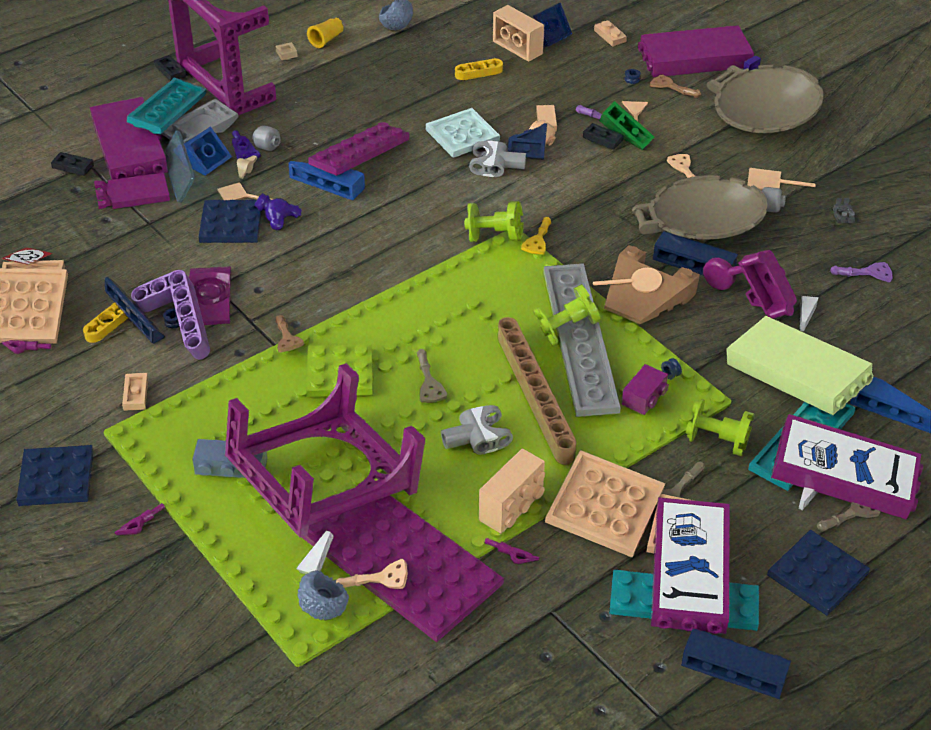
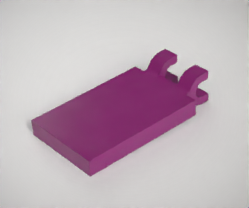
M164 172L107 180L108 184L103 181H94L95 189L101 188L95 190L97 200L103 199V201H98L99 209L106 208L107 206L117 209L170 201Z

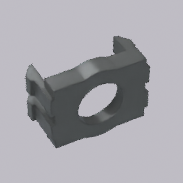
M837 198L836 205H833L837 223L855 222L854 211L851 205L848 204L849 198H844L843 205H841L842 198Z

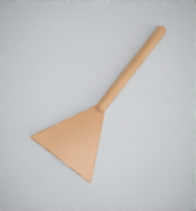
M622 101L637 121L638 115L648 104V102Z

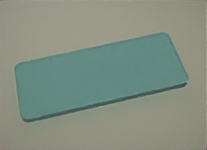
M175 131L164 154L177 202L182 203L195 179V175L181 132Z

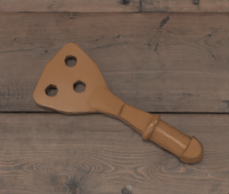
M659 75L650 82V87H669L683 95L694 96V98L701 96L700 90L678 86L670 77L665 75Z
M282 315L277 316L275 321L283 335V338L278 343V352L290 351L303 346L304 341L300 337L291 335L288 331V324L285 322V318Z

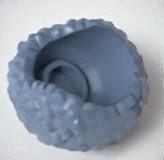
M394 0L392 4L385 5L379 14L380 22L387 29L394 31L406 27L413 16L411 2L408 0Z
M315 570L305 574L301 578L298 589L299 606L314 619L330 620L342 615L346 609L349 599L347 591L342 584L336 583V580H333L332 577L329 578L321 571Z

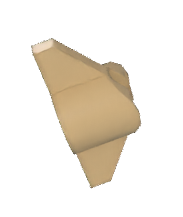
M253 155L247 159L239 158L237 160L239 178L243 179L246 173H251L257 156Z

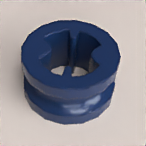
M636 69L625 71L626 76L624 79L627 83L636 84L640 81V71Z
M175 308L165 311L163 314L165 326L172 329L180 327Z
M671 358L661 364L662 372L668 374L667 379L669 380L674 379L675 376H680L682 373L681 366L675 358Z

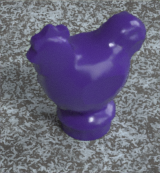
M263 193L258 197L254 205L259 211H265L266 218L270 221V226L274 230H281L283 228L284 219L287 216L297 218L301 216L302 211L297 205L289 204L282 198L271 200L269 195L266 196Z

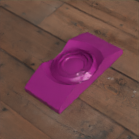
M231 266L191 268L189 279L195 288L204 325L230 324Z

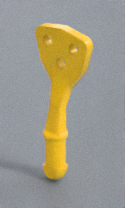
M545 217L542 220L538 234L526 239L521 245V250L532 254H545L546 243L543 236L548 232L547 229L551 224L549 217Z

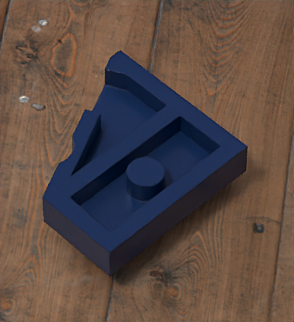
M547 123L509 137L508 152L526 153V158L544 160Z

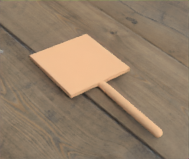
M749 169L747 185L750 187L754 185L760 190L764 187L780 188V183L816 187L814 183L782 180L780 171Z

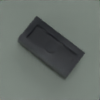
M170 55L154 60L155 67L170 81L173 78L180 79L187 76L186 70Z
M594 123L583 131V138L613 150L623 141L622 134Z
M60 152L52 160L51 166L53 169L85 176L94 166L93 159Z

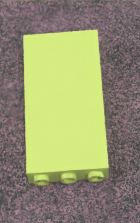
M768 316L762 318L727 347V365L831 415L844 408L846 403L853 397H856L859 391L866 385H869L873 379L872 363Z

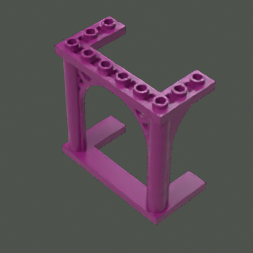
M168 0L177 63L222 104L238 113V115L277 100L275 85L272 82L245 93L243 86L238 36L269 25L268 8L263 5L247 12H229L213 6L207 0ZM189 7L209 24L217 40L194 48ZM221 58L223 79L221 81L215 79L201 65Z
M347 363L339 365L337 384L328 398L315 410L301 418L247 435L249 410L238 398L231 399L228 403L225 456L299 538L308 535L310 525L403 490L409 496L417 493L426 438L412 425L404 428L400 455L390 444L382 439L355 412L359 375ZM341 427L346 433H339L337 428ZM329 437L348 442L360 449L367 457L371 470L368 477L360 485L311 504L314 478L301 465L292 467L290 493H288L254 455L305 438ZM383 469L387 474L379 473L377 470Z

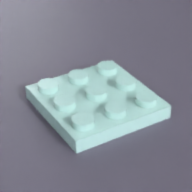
M473 108L426 123V131L453 158L471 152L474 144L478 141H500V135Z

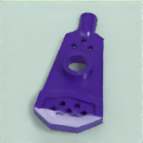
M237 130L232 132L234 137L232 144L237 160L239 158L247 159L253 155L257 156V159L261 157L259 151L254 148L246 136H241Z

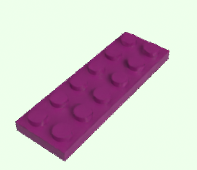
M381 122L372 128H368L351 138L342 140L340 143L308 157L309 165L337 176L408 141L410 133L403 131L401 128L392 127L388 123Z

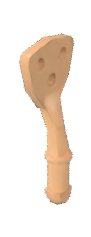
M676 154L667 158V162L676 170L686 174L687 178L695 177L689 169L691 161L688 154Z
M403 559L389 564L379 573L355 574L351 577L339 578L336 580V583L339 582L346 588L374 582L381 583L392 589H403L408 575L407 564Z

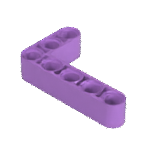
M175 270L140 285L132 291V300L143 312H149L174 302L185 347L195 359L201 360L208 356L210 346L195 288L184 271Z

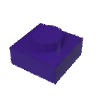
M754 56L744 62L743 70L747 68L749 71L758 69L761 58Z

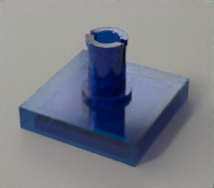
M561 2L533 15L536 21L544 24V47H548L572 34Z

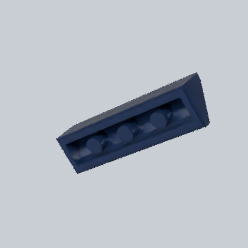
M106 277L105 292L148 340L154 344L164 339L165 335L124 290L112 279Z

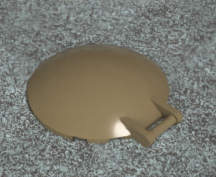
M773 64L760 65L758 69L750 71L748 68L742 70L732 65L718 78L707 82V88L716 93L714 102L718 115L731 126L749 132L773 133L795 128L814 117L823 103V89L819 86L818 80L804 70L784 65L783 68L773 67Z
M718 175L695 176L675 181L673 186L669 188L663 187L656 193V198L651 200V203L635 205L632 212L638 219L639 230L642 234L668 231L672 234L692 239H721L741 234L759 224L767 212V199L759 188L754 185L750 187L741 179L733 177L730 180L720 179ZM651 216L652 220L646 221L645 217Z

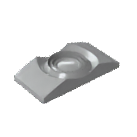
M214 99L180 117L161 134L181 147L210 126L215 133H223L238 118V113Z

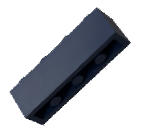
M663 231L654 245L653 260L677 268H687L703 275V268L710 259L721 258L730 263L732 267H735L738 254Z
M693 628L683 652L681 666L780 699L791 661L778 655L760 651L755 647H748L731 639H724L707 631Z

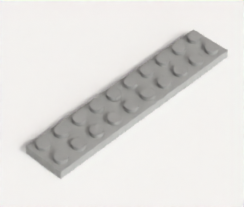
M584 264L544 266L543 273L553 315L565 310L564 305L576 299L573 288L581 284L589 293V298L593 303ZM585 317L574 324L572 321H569L556 328L576 417L620 413V403L599 322L592 325L588 318Z

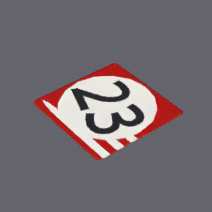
M27 247L2 259L28 265L52 253Z

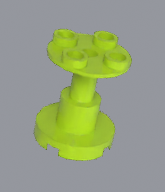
M510 201L507 211L495 212L494 216H480L477 204L468 203V218H465L464 224L465 229L469 230L470 242L478 241L480 228H495V231H508L509 238L512 241L522 238L524 222H521L520 216H523V210L519 201Z
M582 284L573 288L576 299L565 304V310L547 319L539 307L533 310L537 320L541 322L540 328L542 332L547 336L552 347L558 344L553 330L569 321H572L574 324L585 317L588 318L592 325L601 320L594 302L592 303L589 293Z
M695 400L692 410L694 419L693 422H688L686 428L689 441H694L699 428L719 434V439L733 442V454L742 457L743 450L746 449L752 426L749 425L750 421H754V413L745 411L741 421L724 417L723 421L704 416L705 400Z

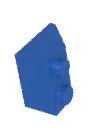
M211 126L175 150L187 167L203 175H207L232 157Z

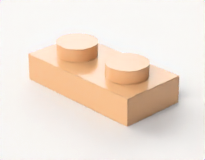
M603 21L594 25V31L611 46L627 41V36L610 21Z
M147 373L125 374L122 402L124 411L146 409Z

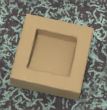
M292 42L276 46V52L281 60H290L291 58L298 57L297 50Z

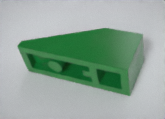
M615 101L602 113L599 120L607 129L622 134L625 141L641 150L655 138Z

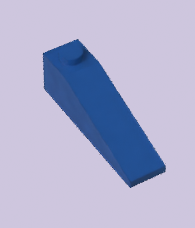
M289 162L291 179L344 198L354 200L365 189L364 173L349 169L336 176L309 165V163Z
M873 377L871 383L861 389L858 395L850 401V404L931 433V410L882 379Z

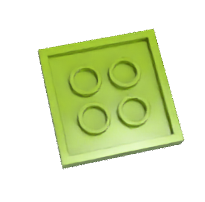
M372 344L308 346L307 397L329 396L337 384L339 365L345 363L359 375L357 395H373Z

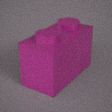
M645 364L623 389L622 405L645 415L650 408L653 409L659 397L666 394L669 384H667L668 374Z

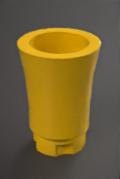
M339 18L328 19L307 29L308 40L314 47L322 48L327 42L343 32L344 26Z

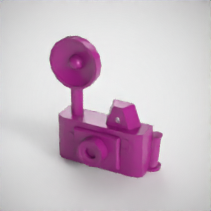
M759 251L758 253L746 255L738 263L739 266L732 267L730 263L721 258H712L705 264L703 275L707 283L713 288L726 290L734 284L737 274L744 273L752 288L745 293L751 306L762 307L765 314H768V317L772 319L784 315H793V306L797 302L796 296L785 276L784 269L779 265L772 251Z

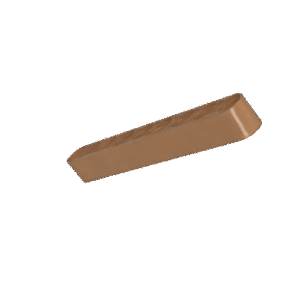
M504 317L498 323L499 343L556 461L564 465L571 464L575 460L576 439L517 321L511 317Z

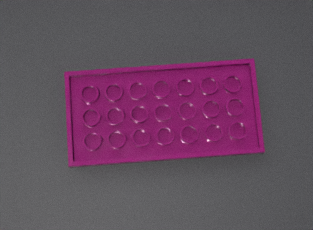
M391 495L310 525L308 535L301 537L314 547L326 531L331 532L334 537L326 557L350 576L379 573L389 564L403 559L407 564L408 572L403 589H392L381 583L374 582L362 585L435 642L443 638L504 584L502 576Z

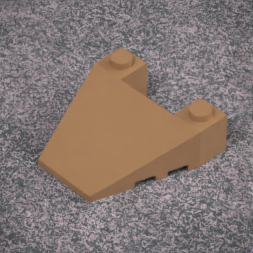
M628 245L619 254L612 280L631 279L633 273L638 269L652 268L644 264L646 252ZM683 267L673 276L657 270L662 276V284L657 290L649 293L637 291L632 286V283L611 284L604 309L642 324L659 316L660 312L664 310L669 312L673 310L675 305L688 303L696 294L700 274Z

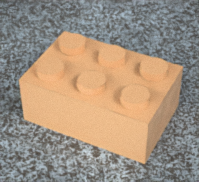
M509 5L493 12V42L528 62L543 54L544 24Z
M522 448L479 489V521L500 534L508 527H512L516 519L522 513H526L530 505L543 495L545 461Z

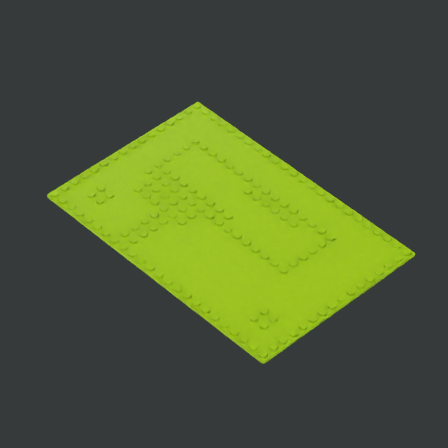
M504 231L294 335L304 341L303 346L290 351L278 352V344L105 429L104 436L160 504H164L165 510L291 662L296 667H300L394 609L361 584L360 586L345 588L349 599L346 609L340 616L330 620H319L304 612L299 606L298 589L301 578L305 574L300 573L296 568L313 546L303 538H299L246 478L196 475L192 459L198 439L226 441L228 403L231 399L238 398L249 410L247 435L301 418L319 407L328 396L307 397L308 346L372 344L373 395H357L355 412L382 439L390 444L399 455L401 453L404 428L412 425L426 438L417 493L409 496L403 490L391 496L477 559L495 549V547L484 543L486 538L499 543L501 541L507 542L545 519L574 461L567 465L558 463L544 437L499 343L498 323L502 318L511 317L517 321L576 439L575 459L581 450L624 468H629L686 433L688 422H693L694 419L692 410L695 400H705L703 415L707 417H713L731 405V400L638 324L604 309L606 299L590 287L593 302L601 317L599 326L620 403V413L576 417L557 330L554 329L553 331L558 344L552 347L547 336L544 335L540 328L541 322L537 320L533 313V310L539 307L547 319L553 316L543 273L544 266L563 264L546 250L543 255L521 250V245L526 239L530 238L525 233H523L521 239L512 241L509 238L508 231ZM419 349H424L427 352L430 374L432 378L444 387L447 392L446 399L433 403H422L420 401V388L425 381V377L420 369V362L417 357ZM675 358L679 362L682 369L681 375L675 376L672 380L667 379V384H669L668 390L664 396L661 395L653 409L650 408L643 415L622 405L623 389L645 364L662 371L661 364L664 361ZM494 405L500 409L502 416L491 427L509 429L513 435V440L508 446L494 452L476 454L470 443L445 449L441 430L462 425L459 417L468 409ZM496 412L490 413L487 417L494 416ZM341 427L337 428L339 433H346ZM329 437L305 438L267 451L265 467L279 484L290 493L292 467L301 465L314 478L311 504L356 487L368 477L371 470L367 457L360 449L348 442ZM523 448L545 461L544 493L540 499H536L530 505L526 513H522L516 519L512 527H508L500 534L479 521V489ZM383 469L377 470L379 473L387 474ZM325 558L321 568V572L329 578L332 577L333 580L351 577L330 559Z

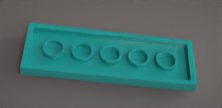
M173 78L127 116V123L133 124L137 128L147 129L154 134H161L206 95L207 89Z
M804 402L793 415L841 430L853 416L855 407L846 403L844 408L831 415ZM782 427L751 461L748 470L788 491L793 484L771 478Z
M613 570L609 614L651 619L653 574ZM729 582L728 628L757 631L759 626V586Z

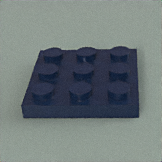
M205 200L198 236L199 243H258L262 210L259 211L254 206L257 200Z
M81 445L24 449L17 493L18 506L88 502L94 452L93 446Z
M810 529L768 570L767 576L828 616L869 574L870 568Z

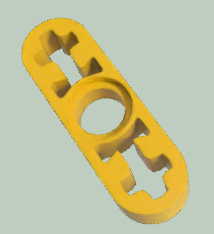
M494 58L457 65L455 67V78L458 80H468L500 74L503 71V61Z
M114 302L84 326L85 340L90 343L102 340L129 317ZM107 319H112V320H113V321L108 322V323H104V322H103L104 320H107Z

